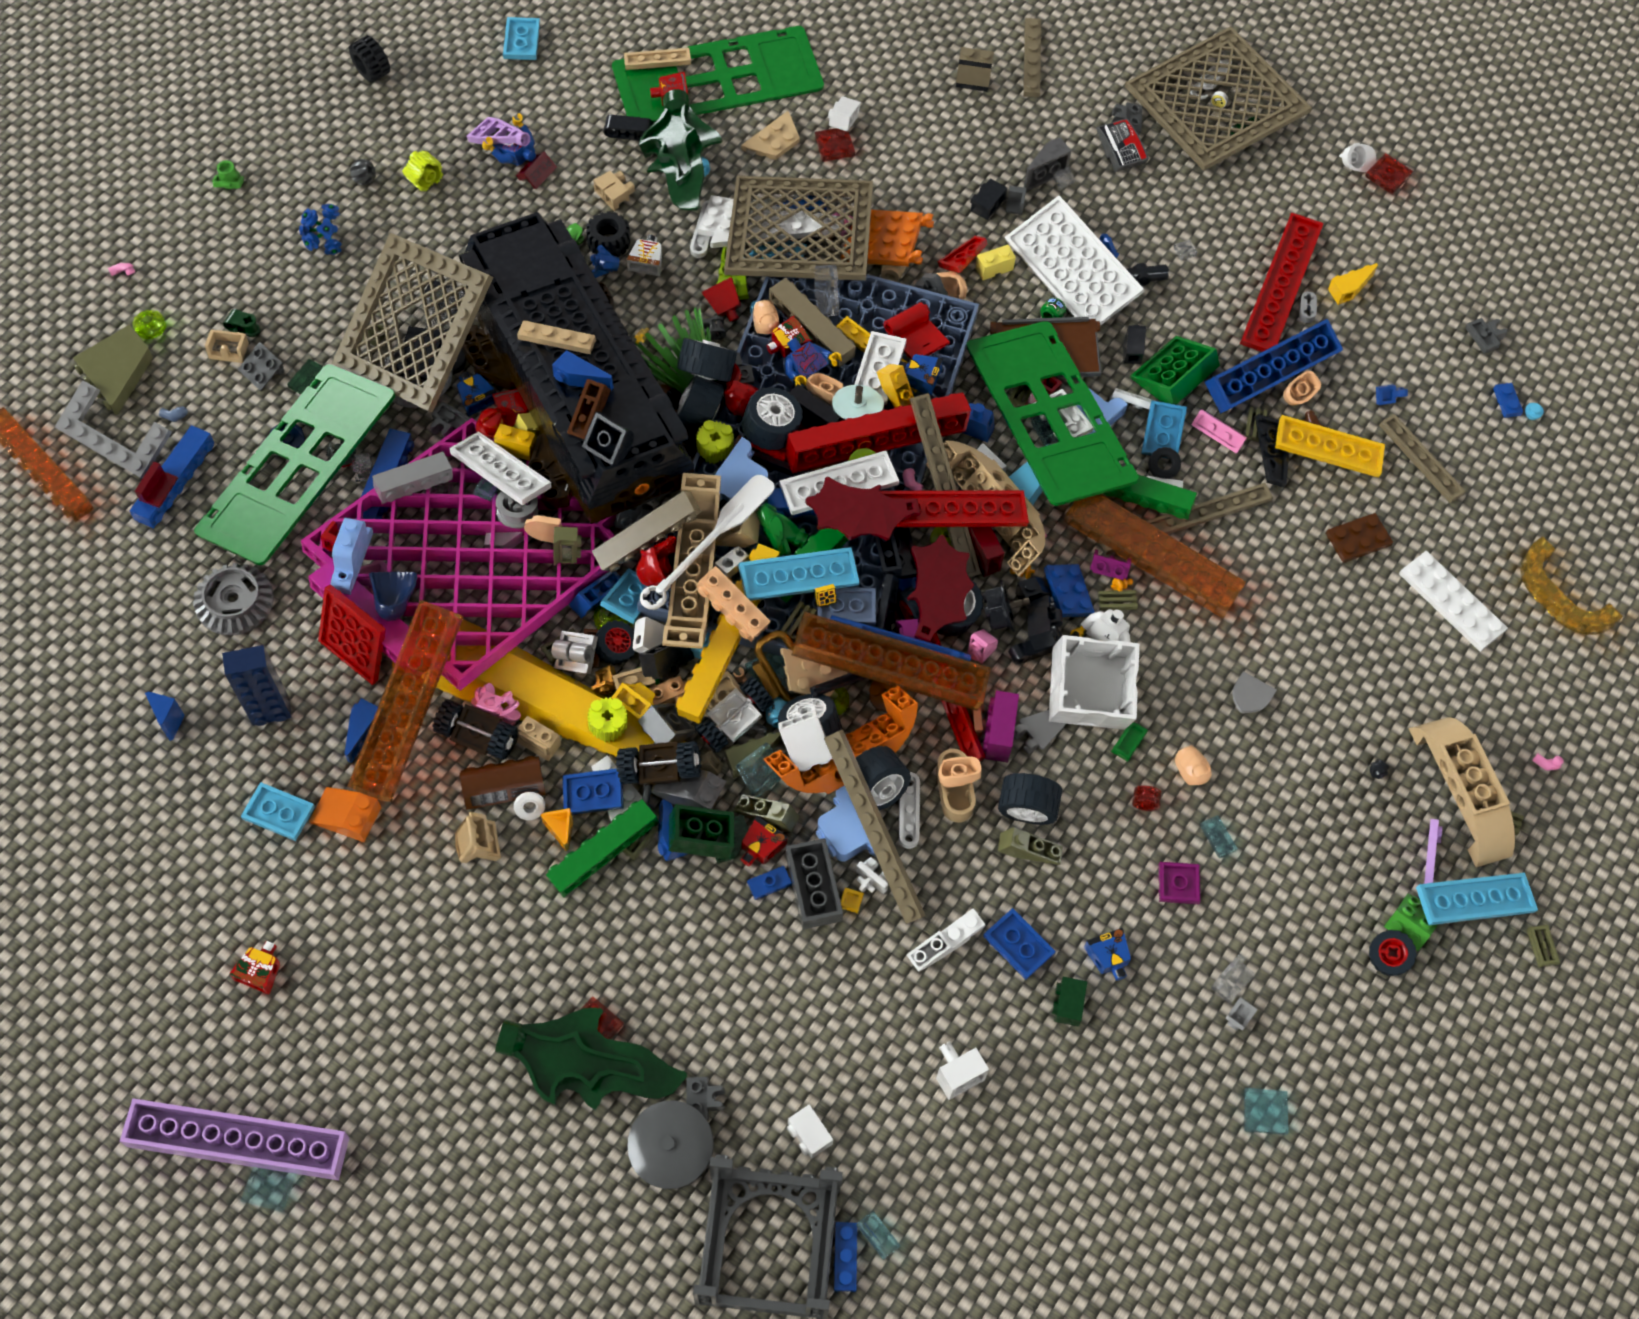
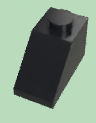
M1034 576L1017 584L1015 594L1018 599L1029 597V600H1033L1047 595L1050 598L1052 597L1046 578Z

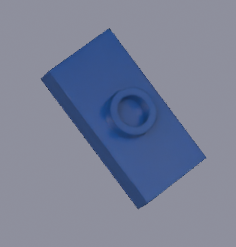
M785 866L747 880L754 900L792 886Z

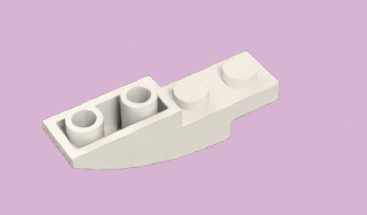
M973 908L943 931H938L907 954V957L917 971L920 972L970 940L971 936L986 925Z

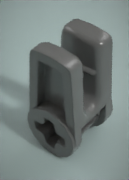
M721 316L703 319L705 335L707 334L706 329L709 327L711 340L723 339L726 336V330L723 328L724 319Z

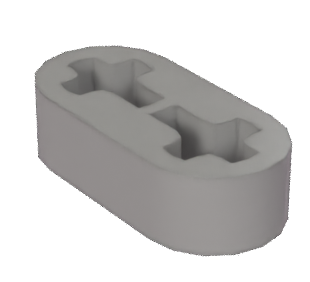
M1308 291L1304 292L1300 298L1299 318L1304 323H1311L1317 314V297L1313 292Z

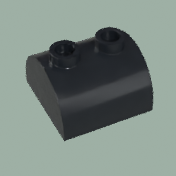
M595 412L582 447L613 466L620 463L630 451L634 434L631 430L602 412Z

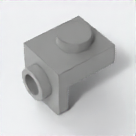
M1240 997L1225 1019L1228 1020L1227 1024L1236 1031L1238 1029L1243 1031L1258 1009Z

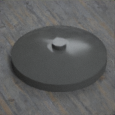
M662 1101L645 1109L634 1121L628 1136V1156L635 1172L647 1183L662 1189L682 1188L695 1182L708 1168L714 1150L712 1129L704 1115L693 1106L681 1101Z

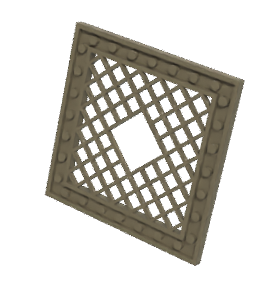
M1231 26L1125 82V88L1203 171L1309 114L1312 110V107ZM1221 51H1231L1230 56L1221 55ZM1208 58H1218L1217 63L1208 62ZM1220 59H1228L1229 64L1219 63ZM1231 61H1240V66L1231 65ZM1195 65H1204V70L1195 69ZM1207 66H1214L1216 70L1209 71L1206 68ZM1218 67L1228 68L1227 73L1218 72ZM1230 69L1239 70V74L1229 73ZM1183 71L1191 72L1190 77L1181 76ZM1241 71H1250L1251 74L1250 76L1241 75ZM1200 73L1203 76L1202 78H1195L1193 74ZM1205 74L1214 75V80L1204 79ZM1217 76L1226 77V80L1217 81L1216 78ZM1228 77L1238 78L1237 83L1228 82ZM1170 78L1178 79L1177 84L1168 83V80ZM1240 79L1249 80V85L1240 84ZM1180 80L1189 81V86L1180 85ZM1252 80L1260 81L1261 85H1251ZM1192 81L1201 82V86H1191ZM1203 83L1236 87L1232 109L1199 105ZM1155 86H1164V91L1155 90ZM1167 87L1176 88V92H1166ZM1238 87L1248 89L1247 93L1238 92ZM1178 89H1187V94L1178 93ZM1250 89L1259 90V95L1249 94ZM1190 90L1199 91V96L1189 95ZM1262 91H1269L1271 96H1263L1261 93ZM1165 96L1174 97V102L1166 101ZM1237 96L1246 97V101H1236ZM1177 97L1186 98V102H1176ZM1248 98L1258 99L1257 104L1248 103ZM1188 99L1198 100L1197 105L1188 104ZM1260 99L1269 100V105L1260 104ZM1272 101L1281 102V107L1271 106ZM1235 105L1245 106L1244 111L1234 110ZM1175 106L1184 107V112L1174 111ZM1247 107L1256 108V113L1247 112ZM1194 108L1196 109V112L1187 113L1186 109ZM1259 108L1268 109V113H1258ZM1198 109L1208 110L1207 115L1198 114ZM1210 111L1219 112V117L1209 116ZM1222 112L1231 113V118L1221 117ZM1233 114L1243 115L1242 120L1233 119ZM1177 115L1183 116L1182 121L1178 118ZM1245 115L1255 117L1254 121H1246ZM1185 116L1193 117L1194 122L1184 121ZM1196 119H1206L1205 124L1196 123ZM1208 120L1218 121L1217 126L1208 125ZM1220 121L1230 122L1229 127L1219 126ZM1232 123L1241 124V129L1231 128ZM1195 127L1204 128V133L1194 132ZM1215 129L1216 133L1215 135L1207 134L1206 130ZM1218 130L1228 131L1227 136L1218 135ZM1197 136L1203 137L1202 142L1197 138ZM1205 137L1213 138L1214 144L1204 142Z
M737 176L724 275L866 281L873 181ZM758 193L765 194L761 198L756 196ZM781 194L782 196L776 199L772 195ZM793 194L798 195L799 197L793 199L790 196ZM815 195L816 198L810 200L807 196ZM832 196L833 198L828 201L824 197ZM842 197H850L851 199L844 201ZM770 198L772 202L767 204L764 200ZM787 199L790 202L784 205L781 201ZM804 199L807 203L801 205L798 202ZM821 200L824 204L818 206L815 202ZM839 201L841 205L836 207L832 203ZM760 203L764 207L758 210L754 206ZM775 204H777V205L780 206V208L777 209V210H774V209L772 208V206H774ZM792 205H795L796 207H798V208L795 209L794 211H792L791 209H789V207L792 206ZM811 205L815 209L812 211H808L806 208ZM827 206L832 208V210L829 212H826L823 209ZM847 207L849 211L844 213L840 209ZM768 209L772 213L766 216L762 212ZM785 210V211H787L789 214H787V215H785V216L783 217V216H782L781 214H779V213ZM803 211L822 227L798 241L778 226V224ZM821 212L823 215L818 218L814 214ZM835 212H837V213L840 214L841 216H839V217H837V218L835 219V218H834L833 216H831V215L834 214ZM759 215L762 219L756 221L753 217ZM777 216L779 219L773 222L770 218ZM829 218L831 222L825 224L822 220ZM845 218L849 222L843 225L839 221ZM767 221L770 225L763 227L761 224ZM836 224L839 228L833 230L830 226ZM757 226L760 231L754 233L751 229ZM774 227V228H776L778 231L772 234V233H771L770 231H768V230H770V229H772V228ZM825 229L830 232L826 236L821 233ZM844 230L848 234L842 237L838 233ZM763 233H766L768 235V237L765 239H762L759 236ZM780 234H783V235L786 236V237H785L784 239H782V240H780L779 238H777V236L780 235ZM818 235L821 239L814 241L812 237ZM836 236L838 240L832 242L829 238ZM753 239H757L759 241L755 245L750 243V241ZM773 239L777 243L771 246L767 242ZM791 240L794 244L788 246L785 242ZM808 240L812 244L806 247L802 243ZM824 241L829 244L825 248L820 245ZM841 242H843V243H845L847 246H845V247H843V248L841 249V248L838 246V244H840ZM764 245L767 249L761 251L758 247ZM781 245L785 249L779 252L775 248ZM799 246L803 250L797 253L793 249ZM817 247L820 251L813 253L811 249ZM835 248L837 252L831 254L828 250ZM753 250L758 253L753 257L748 254ZM772 251L776 255L769 258L766 254ZM790 252L793 256L787 259L784 254ZM807 252L810 257L804 259L801 255ZM824 253L828 257L822 260L818 256ZM842 254V255H844L846 258H844L843 260L840 261V260H839L838 258H836V257H837L838 255Z
M390 233L331 364L391 388L396 396L433 413L493 277ZM407 260H409V261H411V262H413V263L408 266ZM403 262L404 269L398 272L397 265ZM419 265L425 267V269L420 271ZM415 267L416 274L410 277L409 270ZM431 271H434L438 274L432 277ZM405 273L406 280L400 282L399 276ZM427 273L428 280L422 282L421 276ZM443 276H445V277H447V278H450V279H449L448 281L444 282V277H443ZM439 278L441 285L434 287L433 281ZM396 279L397 285L391 288L390 281ZM417 279L419 285L413 288L411 281ZM456 281L463 285L457 288ZM452 283L453 290L447 293L446 286ZM408 284L409 290L403 293L402 287ZM430 284L431 290L425 293L424 286ZM398 289L399 296L393 299L392 292ZM420 289L421 296L415 299L414 292ZM442 289L443 296L437 299L436 292ZM464 289L465 295L459 299L458 292ZM388 295L389 302L383 305L382 298ZM410 295L411 302L405 305L404 298ZM432 295L433 302L427 304L426 298ZM454 295L456 301L449 305L448 298ZM422 300L428 330L402 343L397 314ZM444 300L446 307L439 310L438 303ZM400 301L401 307L395 310L394 303ZM390 306L391 313L386 315L385 309ZM434 306L435 313L429 315L428 309ZM457 306L458 311L452 316L451 308ZM381 311L382 318L376 321L375 314ZM447 311L448 318L442 321L441 314ZM393 317L394 324L388 327L387 320ZM437 317L438 324L432 327L431 320ZM383 323L384 329L378 332L377 325ZM449 323L450 329L444 333L443 326ZM373 328L374 335L369 337L368 330ZM395 328L396 335L390 338L389 331ZM439 328L440 335L434 338L433 331ZM385 334L386 341L380 343L379 337ZM429 334L430 341L424 344L423 337ZM376 339L377 346L371 348L370 342ZM397 339L398 346L393 349L391 342ZM419 339L420 347L414 349L413 342ZM442 340L441 348L437 349L435 343ZM366 344L367 351L361 354L360 347ZM388 345L389 351L383 354L382 347ZM409 345L411 352L404 354L403 348ZM432 345L433 352L427 355L425 348ZM378 350L379 357L373 360L372 353ZM400 351L401 357L395 360L394 353ZM422 351L423 357L417 360L416 353ZM368 356L369 361H366L362 358ZM390 356L391 363L385 365L384 358ZM412 356L413 363L407 366L406 359ZM434 356L435 362L429 366L428 359ZM380 361L381 367L375 365V363ZM402 361L403 369L397 371L396 364ZM424 362L425 369L419 372L418 365ZM392 367L393 373L387 371V369ZM414 367L415 374L409 377L408 370ZM404 373L405 379L400 377L399 375ZM426 373L427 380L422 383L420 376ZM417 379L418 385L412 383L411 381Z

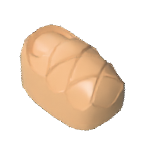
M761 300L754 305L753 323L757 334H772L773 329L780 325L777 310L769 300Z
M1312 371L1302 373L1285 388L1283 392L1285 402L1295 406L1309 401L1320 390L1321 381Z
M822 373L810 375L806 382V389L813 396L817 395L831 406L834 394L844 387L840 381Z
M1190 745L1177 752L1175 763L1182 778L1188 785H1202L1210 780L1212 776L1210 765L1199 750Z
M955 757L943 760L938 771V779L941 785L946 788L964 786L981 779V764L975 757Z

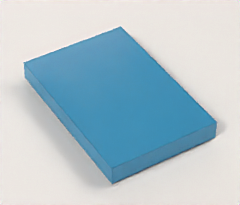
M1151 400L1141 454L1151 456L1155 450L1163 447L1171 448L1179 453L1187 411L1186 406Z

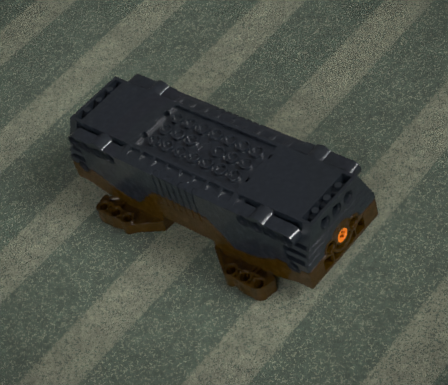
M539 212L471 235L465 252L459 254L460 262L492 276L493 280L476 315L482 329L478 328L477 325H472L461 349L469 364L474 368L475 375L480 374L485 380L504 389H517L537 424L540 434L537 436L528 466L551 482V488L540 495L545 506L552 510L568 507L574 495L590 523L593 524L680 490L683 473L694 474V463L690 457L697 452L696 436L692 430L684 427L672 407L669 397L656 381L636 345L632 342L631 337L628 336V332L621 323V320L617 317L611 293L604 283L597 282L576 241L571 237L562 220L559 219L548 223ZM524 320L595 335L596 341L591 354L519 340L517 334ZM566 350L612 375L613 389L610 391L602 413L631 430L634 434L630 451L616 465H610L583 448L584 439L567 434L584 387L569 386L564 382H559L554 377L552 364Z

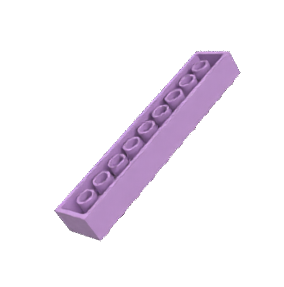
M132 1098L120 1142L129 1148L339 1180L350 1137L345 1131Z

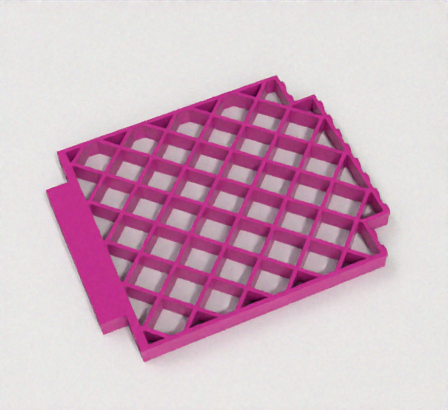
M473 418L469 419L411 462L440 452H444L446 457H454L450 454V448L465 440L471 434L477 433V421ZM461 462V468H452L453 479L448 481L460 482L459 494H431V487L426 489V494L413 493L412 495H406L392 502L382 504L373 488L303 538L301 545L303 552L320 566L308 578L310 588L322 598L324 596V588L331 584L334 563L332 552L322 547L320 536L332 521L337 522L339 531L345 517L351 519L357 517L356 520L365 521L366 527H371L373 533H389V546H368L364 560H387V572H393V561H422L421 575L417 574L415 588H420L419 603L408 602L404 616H418L417 632L413 631L401 619L386 621L378 615L375 609L374 595L364 587L369 586V588H372L369 574H358L351 595L342 594L353 601L364 612H367L375 621L383 625L386 629L385 640L382 642V645H384L383 653L414 681L431 668H434L461 691L570 604L581 590L609 572L602 571L599 565L594 568V564H598L592 550H594V537L600 538L605 543L615 536L610 528L614 526L613 523L616 515L603 519L597 524L562 523V511H584L575 497L571 498L568 507L554 509L558 510V518L561 519L562 527H577L578 535H581V537H591V550H581V558H577V563H574L590 564V572L584 577H561V564L571 563L559 562L557 564V577L527 576L528 563H554L553 549H528V537L530 535L526 533L524 528H510L501 522H496V498L498 496L496 486L493 485L492 495L464 494L465 483L490 482L471 468H466V465ZM537 496L538 510H552L545 506L540 496ZM370 507H391V519H363V512ZM397 507L425 508L424 520H396ZM430 508H458V521L430 520ZM464 508L492 509L491 521H463ZM522 532V536H524V549L495 548V533ZM486 533H491L490 548H462V535H486ZM395 534H423V547H394ZM429 534L457 535L456 548L428 547ZM427 561L456 562L455 575H426ZM461 562H490L489 576L460 575ZM494 562L523 563V576H494ZM425 589H454V603H425ZM459 589L488 590V604L459 603ZM493 590H523L522 604H493ZM527 590L557 591L556 599L550 604H527ZM424 616L453 617L452 631H423ZM458 617H487V632H457ZM492 617L522 618V625L515 632H492ZM430 645H451V660L447 661ZM457 645L486 646V655L478 661H456Z

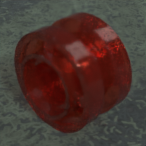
M1147 785L1134 788L1133 807L1143 811H1157L1160 809L1162 795L1160 789Z

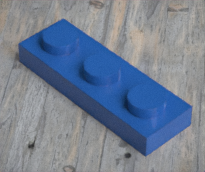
M835 1222L834 1291L856 1292L857 1223Z

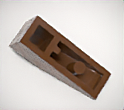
M590 379L586 380L567 434L585 440L595 412H602L611 391L610 388Z

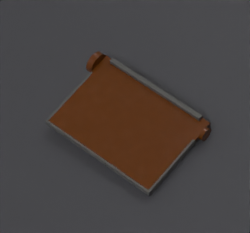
M1089 316L1010 319L1002 320V322H990V335L1043 321L1050 322L1080 372V376H1101L1097 332H1100V321H1096V319H1089ZM1054 338L1049 339L1052 344L1056 343ZM1063 375L1055 376V378H1065Z

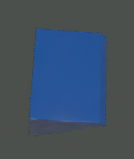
M149 691L146 692L145 695L160 727L169 741L173 740L185 716L174 698Z

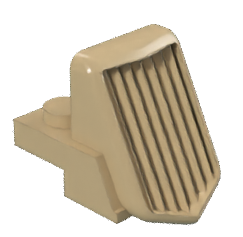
M470 812L469 816L465 817L455 832V845L459 861L461 863H468L475 858L492 861L499 860L501 854L495 821L487 820L484 814Z

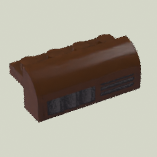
M528 756L520 760H507L499 764L490 763L477 768L469 767L461 770L460 773L466 810L515 801L520 794L525 792H535L541 796L546 795L539 756Z

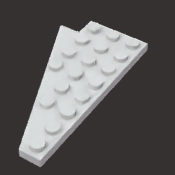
M713 195L709 199L698 227V234L712 237L710 248L727 247L734 199ZM759 203V204L755 205L754 207L759 210L760 208H762V207H764V206H762V205ZM772 206V208L777 210L780 206ZM767 209L762 213L767 216L772 212ZM784 210L779 214H781L784 217L789 213ZM803 211L778 224L795 239L804 238L822 227ZM815 213L814 215L819 218V217H821L823 214H822V213ZM757 215L753 217V219L758 221L762 219V217ZM773 216V217L770 218V219H771L773 222H775V221H777L779 218H778L777 216ZM829 218L822 220L825 224L831 222ZM844 219L840 220L839 222L844 225ZM765 221L761 225L767 227L770 224ZM836 224L830 226L833 230L839 228ZM757 226L751 229L754 233L760 231ZM773 227L768 231H770L773 234L778 230ZM825 229L821 233L826 236L830 232ZM763 233L759 237L765 239L768 235ZM783 234L777 236L780 240L786 237ZM757 239L750 241L752 244L759 242Z

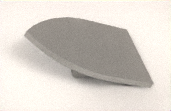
M1243 671L1233 687L1232 696L1240 713H1253L1267 707L1277 689Z

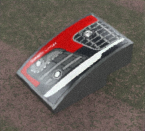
M1127 118L1096 128L1106 158H1110L1114 172L1145 164L1149 158L1144 145Z

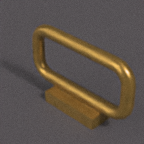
M775 630L756 642L754 652L758 660L753 663L752 667L772 699L780 695L783 700L789 702L795 698L788 695L765 657L762 648L773 639L781 638L789 650L799 651L786 632Z

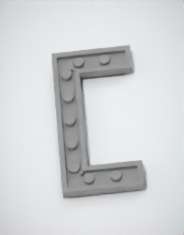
M82 380L56 423L55 428L143 479L172 431L154 422L136 453L82 422L100 392L99 389Z

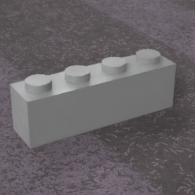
M440 452L373 475L372 478L374 489L383 504L406 495H412L424 489H429L432 486L446 483L453 479L452 467L444 452Z

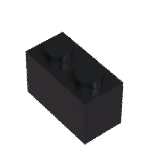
M990 178L987 183L982 184L978 194H974L971 198V212L988 220L1006 199L1007 187Z

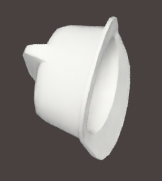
M1354 143L1348 146L1343 154L1339 155L1344 166L1353 171L1368 172L1372 170L1376 163L1375 150L1365 144Z

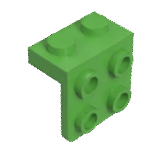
M1407 894L1384 927L1388 930H1398L1403 934H1407L1412 939L1416 950L1419 951L1438 924L1428 925L1420 899Z

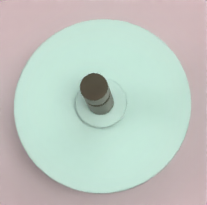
M849 385L841 388L834 394L832 406L834 411L842 417L841 421H844L848 418L880 412L883 410L884 401L876 390L868 386Z

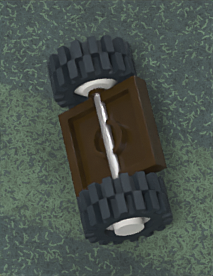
M449 699L441 703L438 713L436 712L435 714L436 718L433 720L434 724L432 727L434 732L450 737V741L483 755L488 753L501 760H505L508 757L511 749L514 747L513 744L516 742L515 739L518 735L517 727L503 722L499 717L467 704L463 707L462 704Z
M695 741L639 745V751L636 747L619 749L616 756V765L618 766L616 769L618 778H620L619 781L622 784L639 783L643 786L680 782V777L682 779L696 778L701 773L700 751Z

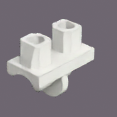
M872 857L864 863L860 861L857 864L858 868L856 870L860 875L857 879L861 883L859 890L864 892L868 889L873 893L877 889L884 895L888 890L889 884L883 871L879 876L874 872L878 867V863Z

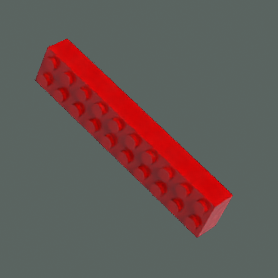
M963 392L953 393L941 398L936 397L931 400L941 437L966 431L971 408ZM907 405L890 410H882L873 414H865L856 418H848L844 421L831 422L823 426H814L806 430L793 431L788 434L785 456L792 473L849 460L851 454L861 448H868L878 453L920 443L922 440L912 406Z

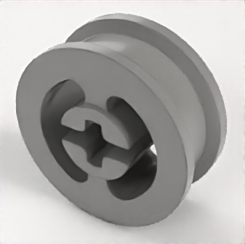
M501 491L496 498L497 517L507 527L524 528L526 519H532L533 516L538 515V499L536 497L522 506Z

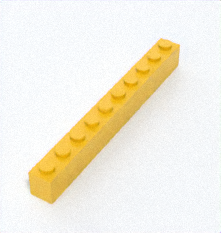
M758 543L756 549H752L749 559L754 561L780 557V552ZM736 581L735 586L744 594L742 581ZM760 599L752 600L751 602L757 607ZM722 613L717 620L718 626L716 630H712L709 636L710 642L708 647L705 646L701 652L702 659L700 663H696L693 668L692 674L694 675L692 679L688 680L685 684L683 697L680 696L676 703L679 716L700 724L742 638L739 630L734 625H730Z

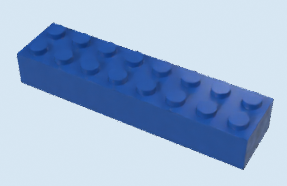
M1327 318L1214 376L1204 383L1221 414L1343 351V348Z

